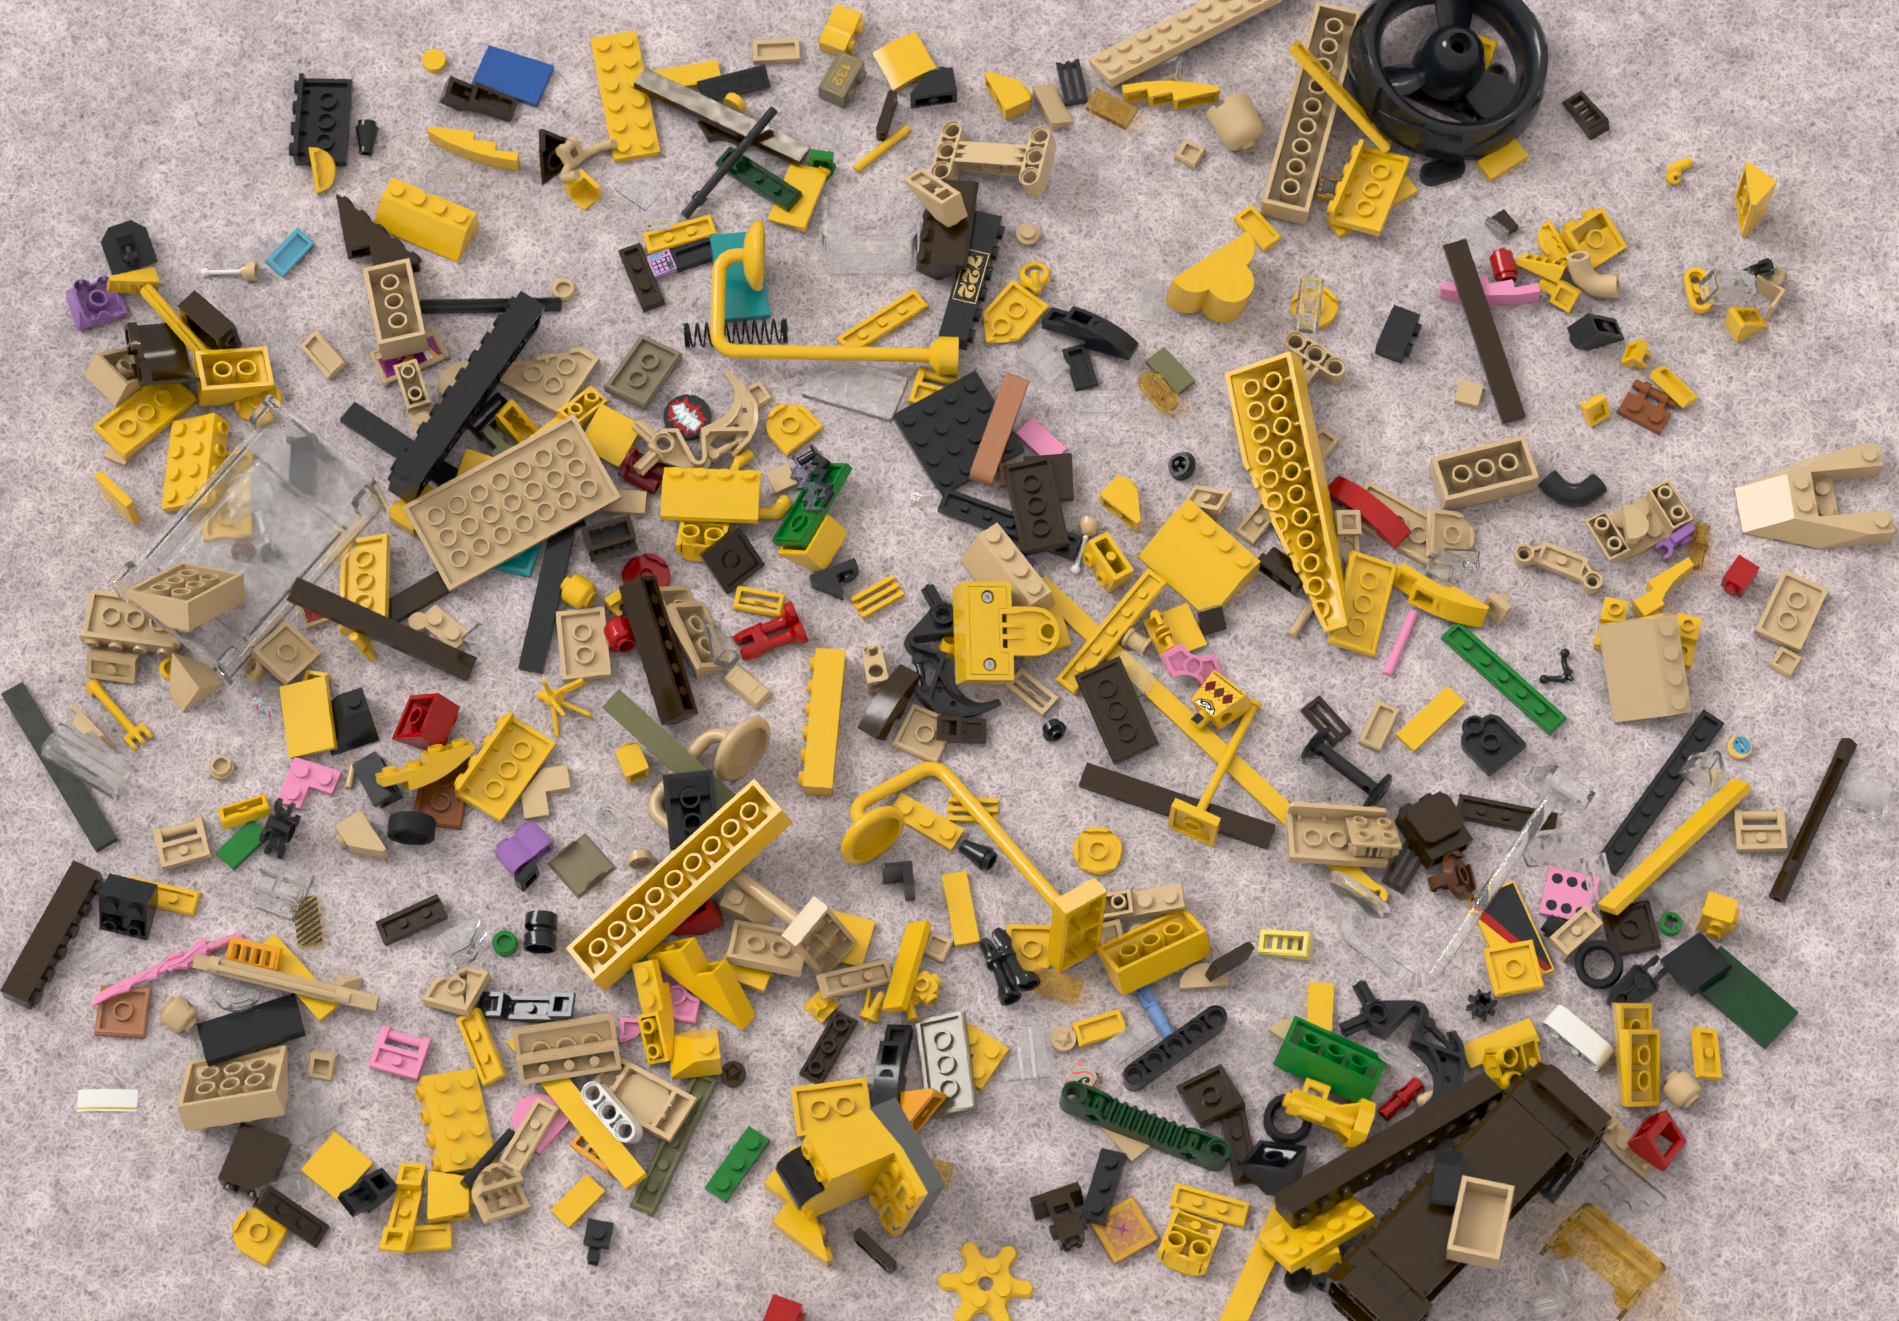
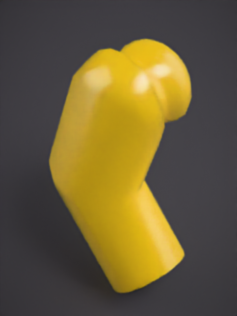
M1685 157L1669 164L1665 176L1668 184L1674 186L1680 183L1682 171L1693 167L1690 157Z
M749 449L743 451L734 458L729 470H741L743 466L754 459L753 452Z

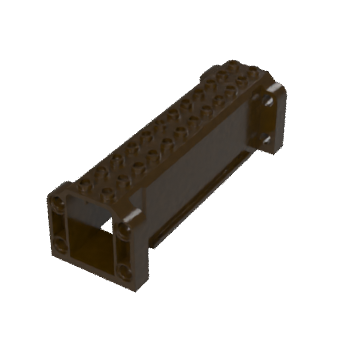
M1538 1062L1534 1067L1529 1065L1520 1075L1521 1079L1517 1085L1514 1083L1510 1084L1503 1092L1504 1096L1498 1103L1495 1100L1485 1111L1487 1114L1482 1120L1477 1118L1468 1128L1469 1132L1465 1138L1460 1136L1451 1145L1452 1151L1463 1152L1459 1189L1463 1175L1515 1186L1509 1222L1560 1169L1569 1175L1582 1161L1585 1162L1600 1146L1612 1119V1116L1552 1064L1546 1065ZM1435 1162L1433 1164L1434 1168L1429 1174L1424 1172L1415 1182L1417 1185L1413 1191L1406 1190L1398 1199L1399 1203L1394 1210L1389 1208L1381 1216V1222L1376 1228L1371 1226L1364 1233L1360 1245L1353 1244L1344 1254L1345 1259L1342 1263L1336 1262L1327 1271L1326 1274L1328 1276L1325 1278L1324 1291L1330 1298L1333 1307L1348 1321H1427L1433 1307L1431 1302L1468 1265L1467 1263L1446 1259L1447 1245L1456 1206L1431 1203Z

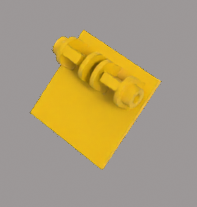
M1188 603L1164 612L1153 610L1149 613V618L1142 620L1149 637L1153 639V645L1158 655L1178 644H1183L1188 652L1207 645Z

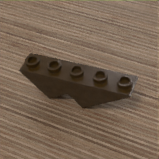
M336 194L348 259L371 255L373 266L409 258L413 273L421 272L420 263L422 259L416 252H409L400 239L397 237L392 238L381 224L373 223L370 216L362 209L360 211L357 210L348 197H341L339 194Z

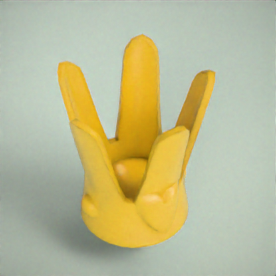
M870 988L867 989L864 1008L860 1011L861 1014L859 1015L860 1018L866 1020L864 1027H867L869 1022L878 1024L880 1014L883 1011V992L877 994L871 1005L873 994Z

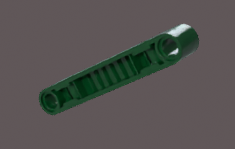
M1069 1081L1062 1089L1059 1105L1069 1115L1147 1144L1152 1148L1210 1171H1221L1227 1165L1231 1154V1147L1226 1140L1200 1129L1186 1128L1183 1124L1178 1126L1176 1121L1168 1122L1166 1117L1158 1118L1156 1113L1148 1114L1146 1109L1141 1111L1136 1105L1131 1107L1128 1102L1121 1103L1118 1098L1113 1099L1108 1093L1078 1081ZM1068 1095H1075L1078 1097V1100H1071ZM1211 1152H1218L1222 1157H1214Z

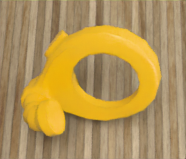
M1031 262L1020 270L1021 286L1029 288L1035 295H1039L1044 286L1051 282L1049 269L1043 263ZM1032 267H1039L1043 270L1041 276L1038 270H1032L1030 278L1025 275V272Z

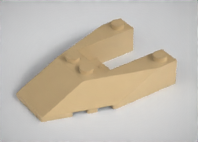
M1857 445L1805 459L1735 488L1742 534L1769 540H1781L1794 545L1810 546L1818 550L1891 543L1895 535L1892 510L1838 515L1832 482L1879 477L1883 467L1880 445Z

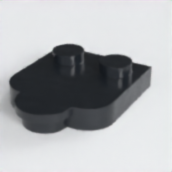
M1490 714L1483 718L1473 715L1466 718L1462 724L1461 748L1488 777L1526 748V742L1498 715Z

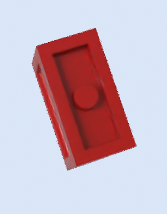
M1664 1110L1646 1117L1627 1141V1144L1635 1154L1660 1171H1665L1686 1144V1139L1669 1112ZM1659 1134L1673 1143L1664 1155H1662L1654 1142Z

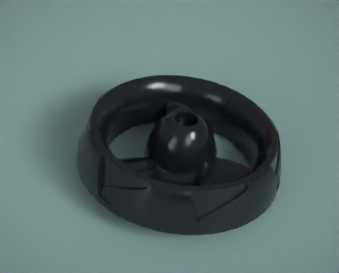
M1371 0L1362 11L1349 40L1347 52L1348 75L1359 105L1365 111L1370 121L1389 139L1425 157L1447 161L1474 160L1498 151L1513 140L1518 139L1534 119L1541 105L1547 78L1548 47L1537 17L1522 0ZM1435 5L1438 28L1429 32L1421 40L1413 55L1411 64H1396L1384 67L1381 57V40L1387 26L1406 11L1420 6ZM1472 13L1488 22L1507 44L1515 65V84L1501 75L1485 70L1486 60L1483 43L1479 36L1470 29ZM1421 89L1422 92L1431 98L1444 102L1465 98L1471 108L1483 120L1475 122H1450L1437 119L1416 109L1403 97Z

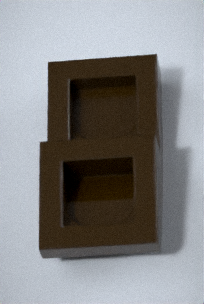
M937 715L936 741L986 744V718Z

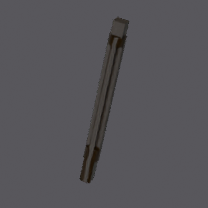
M1841 738L1791 850L1769 893V898L1776 902L1786 901L1845 769L1849 765L1857 747V744L1851 738Z

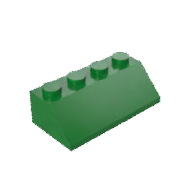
M1294 1016L1273 1065L1284 1072L1292 1073L1304 1080L1310 1078L1331 1086L1330 1093L1338 1094L1353 1103H1358L1361 1098L1370 1101L1388 1057Z

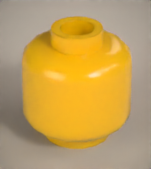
M575 574L571 578L567 576L560 586V589H562V600L575 609L590 608L598 596L596 585L581 574Z

